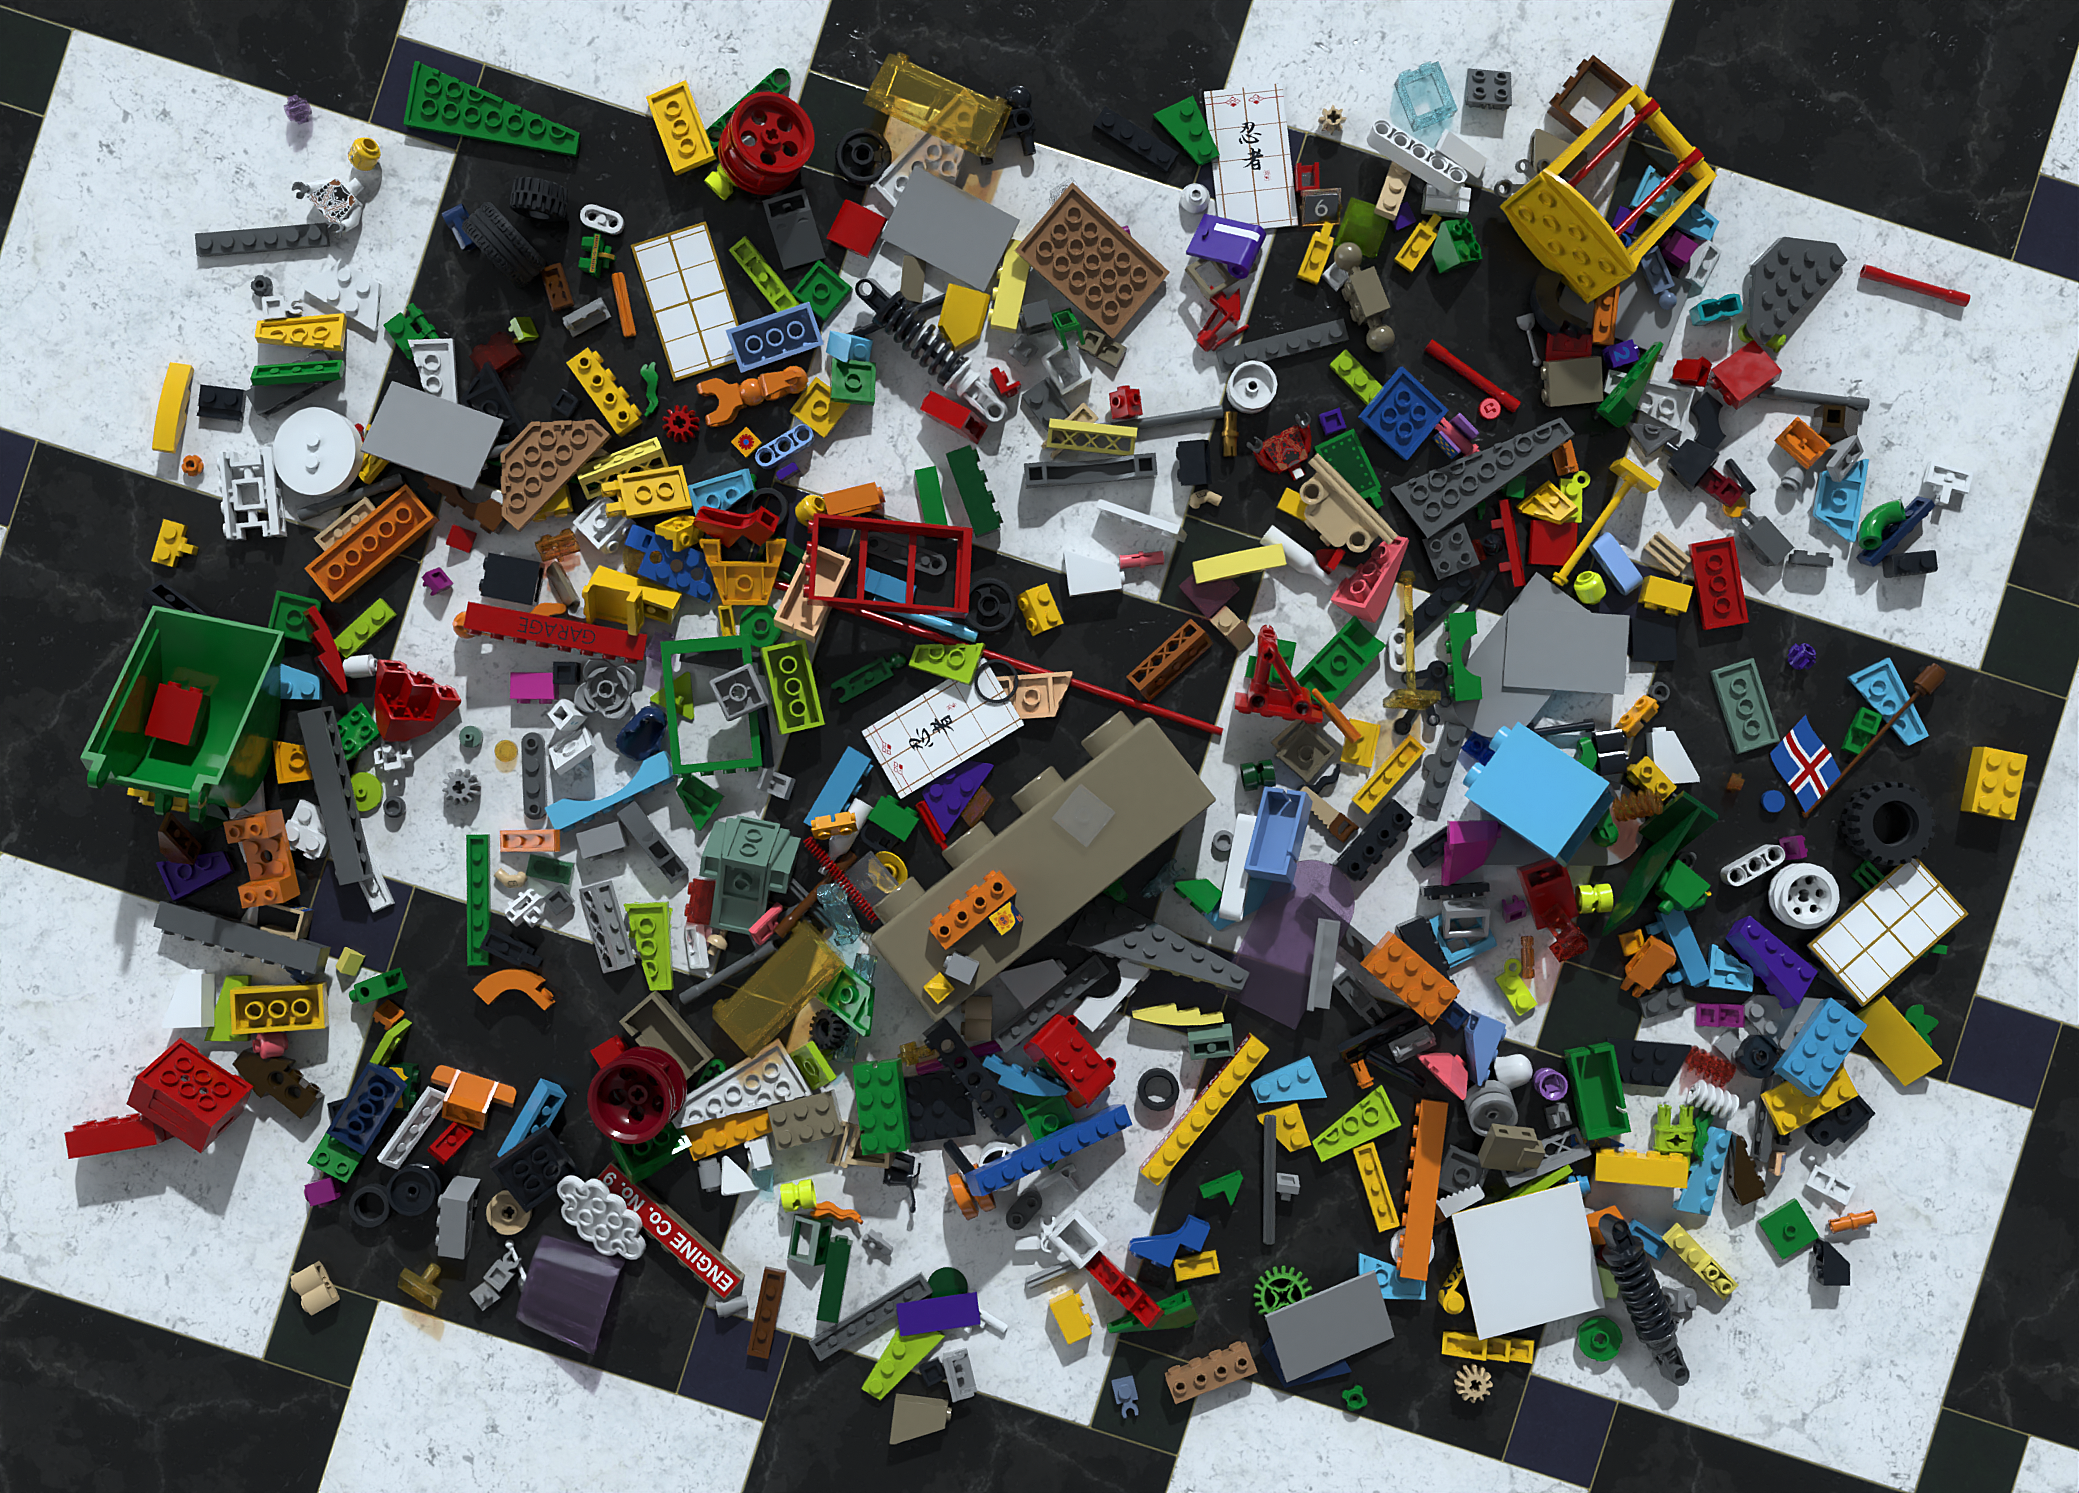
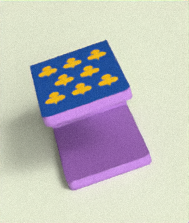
M1461 413L1449 421L1469 441L1479 435V432ZM1443 431L1438 432L1432 438L1451 459L1461 452Z

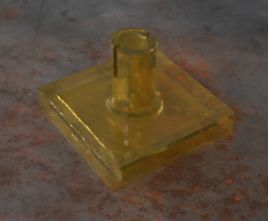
M430 1263L421 1277L404 1268L399 1276L398 1287L435 1310L440 1303L443 1291L432 1285V1283L441 1272V1268L434 1263Z

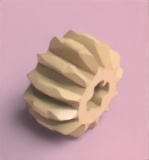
M1472 1363L1470 1369H1468L1466 1365H1463L1464 1372L1457 1371L1456 1374L1459 1378L1454 1380L1455 1385L1458 1386L1456 1388L1457 1393L1462 1394L1463 1400L1470 1398L1472 1403L1476 1402L1477 1397L1484 1401L1482 1395H1490V1391L1487 1388L1493 1387V1383L1489 1381L1491 1375L1485 1372L1483 1366L1477 1368ZM1475 1380L1476 1384L1474 1386H1472L1471 1381Z

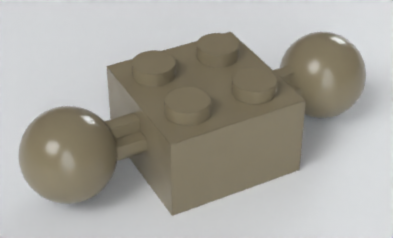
M1343 243L1338 246L1334 253L1335 264L1341 270L1347 271L1349 276L1343 285V297L1351 305L1350 314L1353 321H1357L1359 326L1368 323L1370 328L1366 337L1368 346L1375 352H1385L1393 346L1395 341V335L1391 327L1382 324L1380 320L1390 309L1389 302L1375 267L1373 266L1363 271L1360 270L1359 265L1362 261L1361 249L1354 243Z

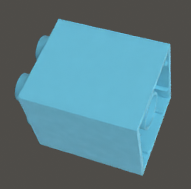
M1517 722L1512 730L1503 726L1490 742L1489 748L1495 751V754L1487 765L1483 766L1477 762L1465 776L1463 785L1468 787L1469 790L1464 796L1483 812L1563 867H1566L1617 797V794L1608 781L1521 723Z

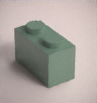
M1231 1023L1187 1028L1191 1060L1235 1055Z

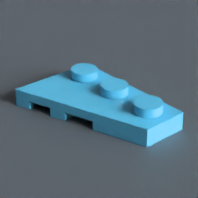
M1358 1253V1276L1374 1270L1380 1284L1383 1299L1426 1300L1425 1281L1400 1277V1271L1396 1270V1266Z

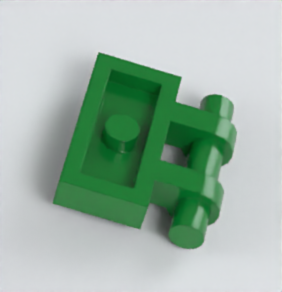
M411 303L406 307L410 313L409 317L406 318L400 312L383 326L408 359L413 361L414 356L408 340L440 338L435 333L436 329L434 326L429 324L424 318V313L421 309H417ZM415 323H418L422 329L419 334L413 328Z

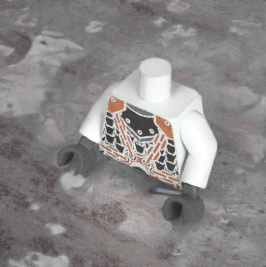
M338 178L318 180L305 184L298 181L293 184L292 191L300 190L296 193V198L302 199L305 193L309 194L307 198L330 222L328 233L336 231V239L342 237V232L345 233L358 226L363 204L356 196L365 187L356 178L348 185H345Z

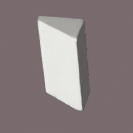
M1710 240L1696 241L1698 247L1689 261L1683 266L1678 278L1691 283L1692 286L1700 290L1703 289L1722 252Z

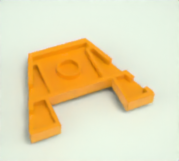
M721 539L699 540L723 605L768 604L787 539L766 540L767 561H722Z

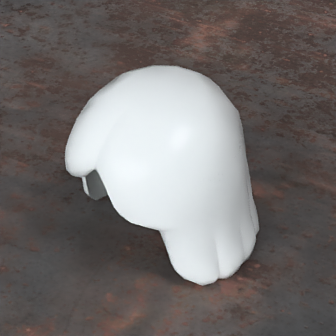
M1514 1054L1506 1057H1496L1494 1061L1497 1080L1509 1087L1510 1091L1526 1084L1532 1077V1065L1524 1055Z

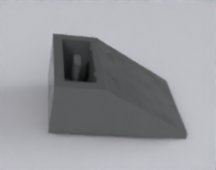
M805 188L762 201L784 270L826 258Z

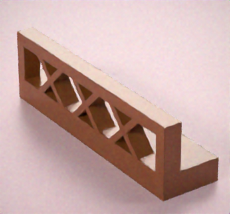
M1189 619L1126 677L1140 691L1144 698L1150 702L1214 643L1200 626L1192 619ZM1192 627L1196 630L1190 637H1185V633ZM1173 644H1179L1175 651L1169 652V648ZM1162 658V663L1158 666H1153V662L1156 659ZM1141 673H1146V677L1138 683L1135 680Z

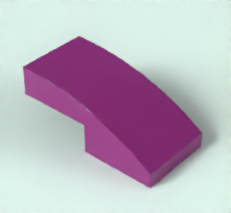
M1697 1003L1696 1026L1744 1028L1745 1005Z

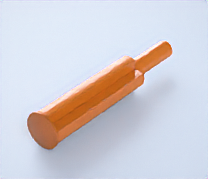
M1317 688L1312 690V694L1323 705V712L1351 744L1356 742L1361 737L1357 729L1333 702L1329 703Z

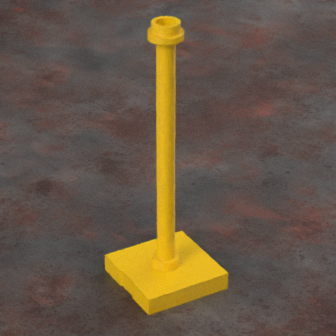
M1626 457L1614 461L1609 467L1612 472L1621 477L1625 482L1559 573L1554 572L1552 581L1557 585L1563 587L1564 584L1568 583L1567 576L1631 487H1635L1645 494L1656 490L1660 485V481Z

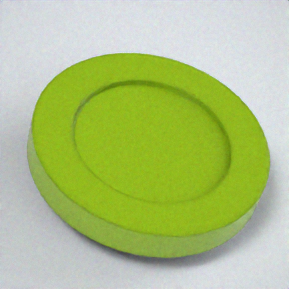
M359 772L350 776L358 811H369L377 807L383 798L381 781L375 775L367 772Z

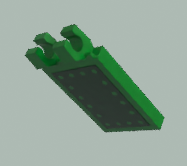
M1354 429L1313 448L1315 453H1318L1363 499L1368 498L1374 510L1384 506L1378 494L1381 492L1380 489L1382 487Z

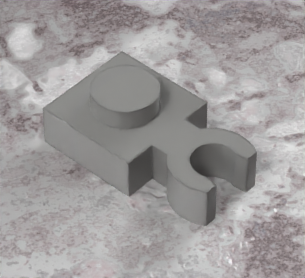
M512 1250L504 1255L503 1262L500 1259L497 1260L483 1277L499 1292L503 1290L516 1274L512 1269L517 1267L522 1261L521 1258L515 1262L510 1260V1256L513 1253Z

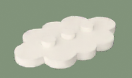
M570 1175L560 1181L557 1186V1192L565 1202L561 1209L562 1216L566 1222L577 1226V1231L581 1238L593 1242L597 1251L606 1256H613L619 1252L623 1257L630 1260L641 1257L646 1249L645 1240L638 1233L642 1228V1221L636 1212L627 1209L622 1197L611 1194L607 1185L598 1179H590L584 1183L580 1178Z

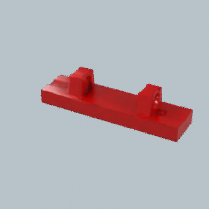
M1500 500L1502 518L1492 520L1491 525L1494 530L1504 528L1510 561L1499 563L1500 572L1512 571L1514 587L1526 586L1511 500Z

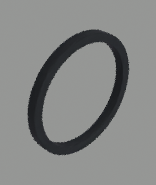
M993 659L979 667L974 683L977 693L984 700L990 703H1002L1009 700L1015 694L1019 679L1016 670L1010 663L1000 659ZM992 663L1007 665L1015 676V685L1012 692L1007 697L999 700L985 697L978 686L980 672Z

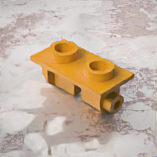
M1643 695L1620 718L1614 727L1622 729L1628 739L1635 737L1644 727L1640 720L1643 719L1647 723L1658 712L1659 705L1656 703L1657 700Z
M848 811L835 814L836 822L831 821L830 815L815 817V820H811V830L814 838L824 840L834 835L846 836L858 831L855 813Z

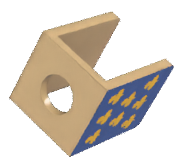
M287 902L267 905L300 914L296 931L275 925L261 926L260 930H266L280 936H289L295 940L307 938L314 912L313 909Z

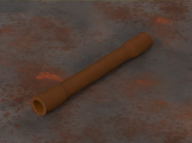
M848 850L836 863V867H839V870L845 873L858 860V857ZM833 872L827 874L773 931L783 939L794 928L801 917L835 882L833 879L838 874L830 877Z

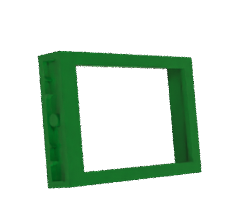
M750 634L660 642L673 775L678 774L679 779L692 777L691 773L700 772L701 776H711L717 770H723V774L736 773L738 768H745V772L758 771V767L762 766L757 710L748 713L752 758L681 765L671 654L742 648L743 664H751L753 666Z

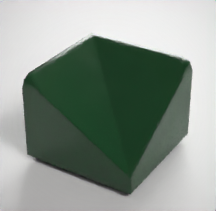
M210 804L208 805L206 818L201 824L205 831H212L224 825L223 822L230 820L223 806Z

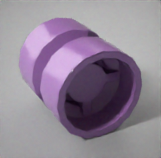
M1541 1068L1533 1075V1088L1546 1099L1552 1101L1559 1100L1567 1093V1080L1555 1070Z

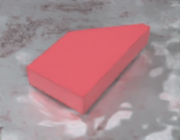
M776 902L748 930L755 942L760 946L775 933L773 930L778 925V914L783 910V906L780 903Z

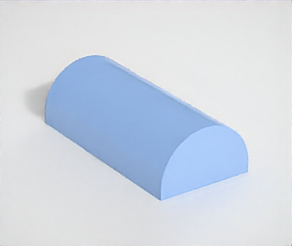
M810 302L726 330L741 373L824 345Z

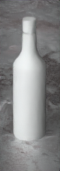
M1272 525L1259 542L1263 546L1282 543L1287 564L1300 573L1313 574L1328 586L1333 582L1334 579L1317 566L1314 556L1275 526Z
M858 798L854 799L847 812L855 813L858 831L846 836L834 835L829 840V853L827 857H831L830 860H833V863L837 857L848 852L874 809ZM827 864L825 867H822L821 865L818 872L826 876L829 869L825 871V868L829 864Z

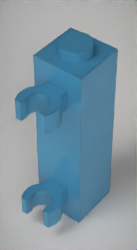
M1673 909L1669 915H1665L1659 910L1655 911L1654 913L1658 921L1646 925L1645 928L1647 933L1651 935L1663 931L1668 945L1674 949L1678 970L1665 974L1668 982L1674 984L1683 979L1685 984L1694 987L1706 984V980L1712 978L1684 911L1678 912Z

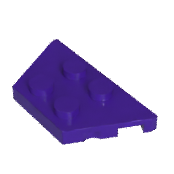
M966 760L928 783L922 791L924 799L945 835L994 765Z

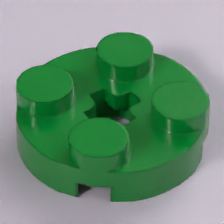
M752 605L748 607L740 618V634H750L751 645L758 648L774 645L780 639L783 632L782 629L774 626V617L777 610L768 605ZM757 621H766L765 631L756 630L758 627Z
M1603 1315L1592 1316L1578 1326L1577 1343L1580 1350L1587 1357L1604 1362L1618 1354L1623 1336L1617 1324ZM1599 1333L1605 1335L1602 1338L1603 1342L1601 1344L1598 1341H1594V1338Z

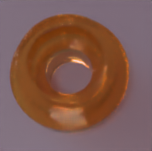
M1742 773L1731 774L1726 789L1731 790L1730 793L1734 794L1736 790H1741L1745 780L1741 778Z

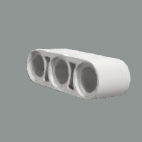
M1763 845L1725 866L1720 872V878L1727 885H1743L1782 863L1785 858V852L1778 845ZM1771 849H1773L1775 852V856L1772 860H1770L1768 857V853ZM1751 860H1754L1756 867L1751 871L1749 863ZM1733 870L1737 873V878L1734 881L1730 879V873Z

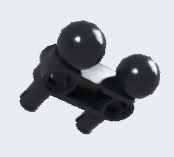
M1011 87L1004 97L1005 105L1009 111L988 115V102L979 95H973L979 101L981 107L971 134L972 145L978 148L982 166L994 163L990 143L999 140L1020 137L1024 156L1036 154L1032 135L1036 128L1034 116L1030 108L1032 96L1025 87ZM1020 117H1025L1029 120V124L1020 126L1017 120ZM979 126L986 129V133L982 136H978L974 132Z

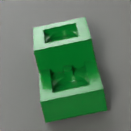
M1861 707L1847 732L1841 750L1857 756L1870 742L1871 737L1876 735L1882 715Z

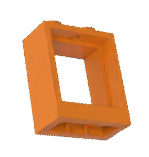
M875 482L823 494L827 513L830 515H860L883 509L882 503L886 502L883 489L877 487Z

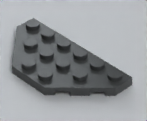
M1781 237L1750 266V275L1753 278L1752 288H1749L1748 307H1751L1750 319L1747 320V330L1758 346L1765 345L1848 261L1836 243Z

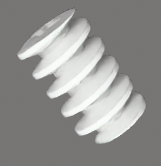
M1699 1080L1693 1084L1687 1096L1688 1104L1695 1100V1107L1699 1108L1703 1103V1111H1708L1711 1107L1712 1115L1719 1111V1118L1722 1119L1727 1114L1728 1121L1735 1116L1739 1107V1097L1737 1095L1730 1094L1729 1091H1723L1720 1087H1715L1711 1083L1707 1084L1704 1080Z

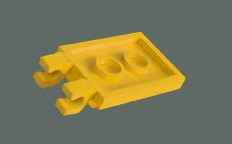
M682 465L617 475V480L602 483L600 488L602 498L612 497L617 494L619 501L606 504L605 512L607 518L622 515L623 518L630 519L692 508Z

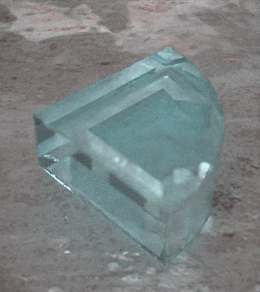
M752 1169V1177L757 1186L764 1191L774 1192V1169L763 1171Z

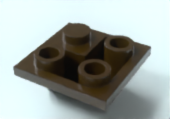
M1821 405L1814 409L1813 430L1829 444L1853 435L1857 436L1859 411L1847 406Z

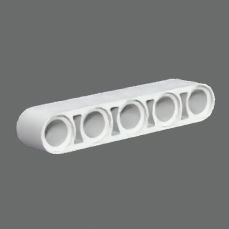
M1382 119L1374 122L1367 136V143L1371 148L1449 196L1459 193L1467 178V173L1462 167L1390 122Z
M1238 814L1219 909V918L1238 922L1242 921L1250 882V875L1245 871L1244 866L1257 816Z

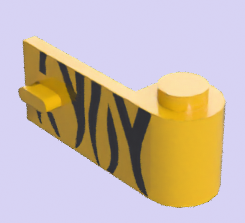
M1460 1256L1458 1257L1457 1265L1438 1293L1439 1303L1450 1314L1460 1313L1465 1306L1463 1297L1456 1290L1464 1276Z

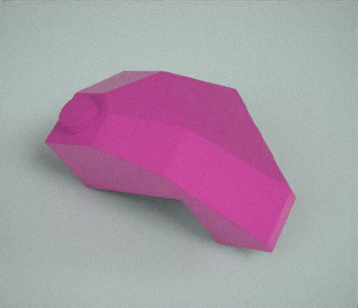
M1447 821V842H1444V863H1441V885L1449 886L1484 865L1497 842V838H1501L1502 828L1501 825H1498V821Z

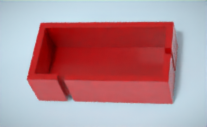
M139 1112L127 1114L125 1117L120 1118L112 1116L101 1121H97V1119L84 1121L82 1124L72 1126L73 1130L64 1133L68 1159L157 1145L175 1137Z

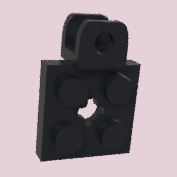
M1858 1094V1096L1813 1119L1806 1126L1804 1132L1813 1143L1824 1147L1832 1144L1837 1138L1840 1142L1845 1143L1876 1113ZM1847 1106V1115H1840V1108Z

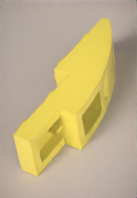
M1677 1222L1662 1237L1676 1255L1723 1301L1739 1286Z

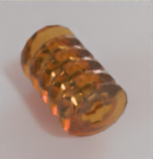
M1648 788L1646 789V795L1642 790H1639L1638 797L1634 792H1630L1628 799L1624 793L1621 795L1620 801L1617 796L1613 801L1612 808L1618 822H1626L1629 819L1635 820L1637 817L1644 818L1645 816L1650 817L1654 814H1662L1663 801L1658 791L1653 793L1652 789Z

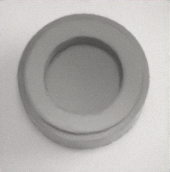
M1226 830L1216 832L1212 840L1213 846L1220 852L1230 851L1234 837L1233 834Z

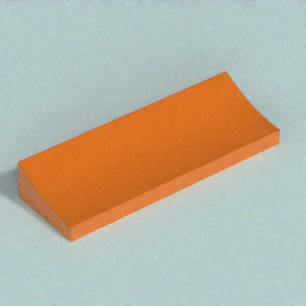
M405 484L304 569L332 602L340 604L440 521V519L426 506L411 487Z

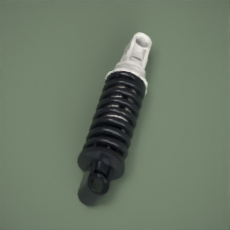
M873 278L861 279L856 283L855 292L857 296L876 313L872 322L879 327L886 325L885 333L887 335L895 333L894 342H903L902 349L906 352L912 350V359L916 360L921 357L919 365L922 368L929 366L928 374L931 376L938 374L937 382L943 387V390L946 391L952 387L957 391L959 397L964 396L973 407L978 409L990 421L996 422L1005 417L1007 405L986 383L979 379L981 375L972 370L970 366L973 359L969 357L964 358L963 356L959 358L962 353L961 350L957 348L953 352L950 349L953 346V342L950 340L944 344L941 341L944 338V334L942 332H939L937 335L933 333L936 329L934 324H931L929 327H922L927 321L925 316H922L916 322L914 317L919 311L917 308H913L909 313L905 311L910 301L902 295L901 291L891 296ZM865 282L869 283L872 287L869 295L863 291V284ZM992 405H997L1000 407V416H995L992 414Z

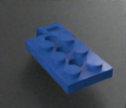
M632 524L624 545L645 553L637 574L710 603L716 585L711 569L706 562L705 554L690 547L675 552L673 551V540H667L664 536L657 535L652 531ZM653 551H658L662 555V560L657 564L650 561V554ZM675 559L682 562V569L679 572H674L670 568L671 562ZM694 568H700L703 572L702 578L698 581L693 580L691 577V571Z

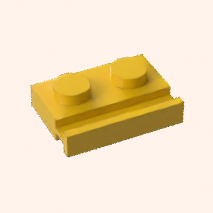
M1349 718L1350 723L1361 734V737L1352 744L1346 737L1344 738L1339 761L1372 768L1381 725Z

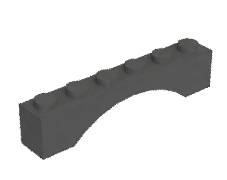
M1156 453L1133 454L1090 461L1024 463L1026 489L1152 479L1158 475Z

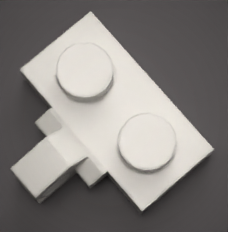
M1930 461L1927 464L1923 483L1934 486L1933 491L1937 492L1934 504L1943 506L1948 504L1950 496H1954L1955 492L1964 495L1969 493L1974 472Z

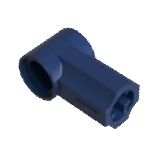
M461 203L443 212L442 216L449 229L453 231L463 251L475 249L477 245L462 230L463 222L469 219V214L464 205Z

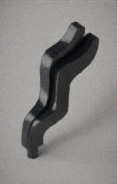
M1336 764V768L1333 769L1330 776L1321 777L1314 785L1302 784L1296 791H1300L1303 786H1307L1318 795L1326 785L1334 784L1337 781L1341 765Z

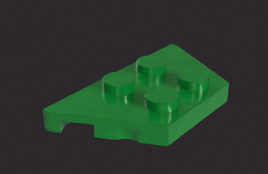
M841 964L831 974L822 978L821 983L810 987L808 991L863 1037L870 1036L876 988L848 965Z
M1021 1092L1012 1093L1035 1141L1075 1123L1062 1095L1037 1096ZM1058 1161L1048 1165L1049 1170H1052Z

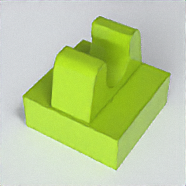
M515 317L510 321L509 332H515L517 336L513 340L514 343L533 341L539 337L531 317Z

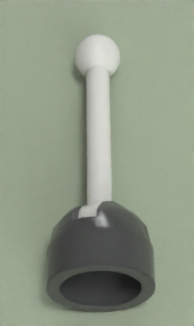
M507 1240L505 1246L513 1251L512 1256L514 1261H516L518 1256L513 1247L514 1242ZM520 1263L517 1266L521 1274L518 1279V1287L520 1292L536 1286L537 1282L533 1275L525 1274Z

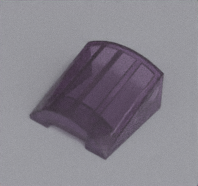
M542 1235L525 1279L516 1320L594 1355L601 1345L602 1340L599 1339L600 1330L617 1277L626 1264V1260L615 1256H606L589 1248Z

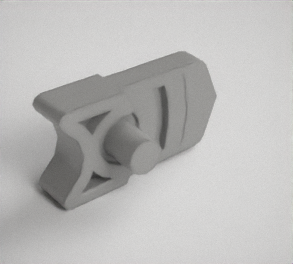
M576 605L568 608V618L586 623V616L583 614L584 608ZM595 618V620L593 621L592 624L595 625L596 619H599V618Z
M870 1229L869 1233L865 1234L862 1238V1241L869 1245L868 1248L870 1250L876 1248L884 1255H891L893 1252V1246L881 1238V1232L876 1233L873 1229Z

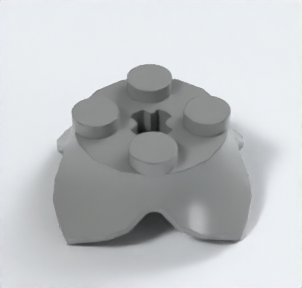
M602 658L589 659L583 667L582 675L584 682L575 692L574 704L584 712L601 713L604 718L609 720L621 719L629 710L631 696L637 686L636 674L627 666H614ZM606 684L612 686L610 695L603 693V689H606L604 687Z

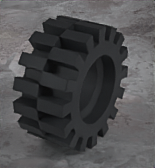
M821 1009L820 1012L817 1011L815 1013L816 1016H813L811 1019L814 1022L810 1023L809 1026L812 1027V1030L809 1031V1035H813L810 1038L811 1041L813 1040L819 1049H840V1046L845 1044L843 1040L848 1038L845 1034L849 1032V1028H846L849 1024L832 1010ZM830 1024V1033L828 1035V1026Z

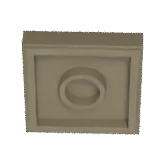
M1303 722L1275 756L1308 784L1336 750Z

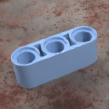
M805 424L796 426L758 449L755 455L757 463L764 469L776 467L811 446L815 440L814 432ZM802 431L810 433L809 438L805 441L799 440V434ZM784 442L791 444V448L787 452L780 451V446ZM765 453L772 455L769 463H762L761 457Z
M1605 532L1590 544L1589 549L1621 594L1626 596L1644 583L1641 574L1609 532Z

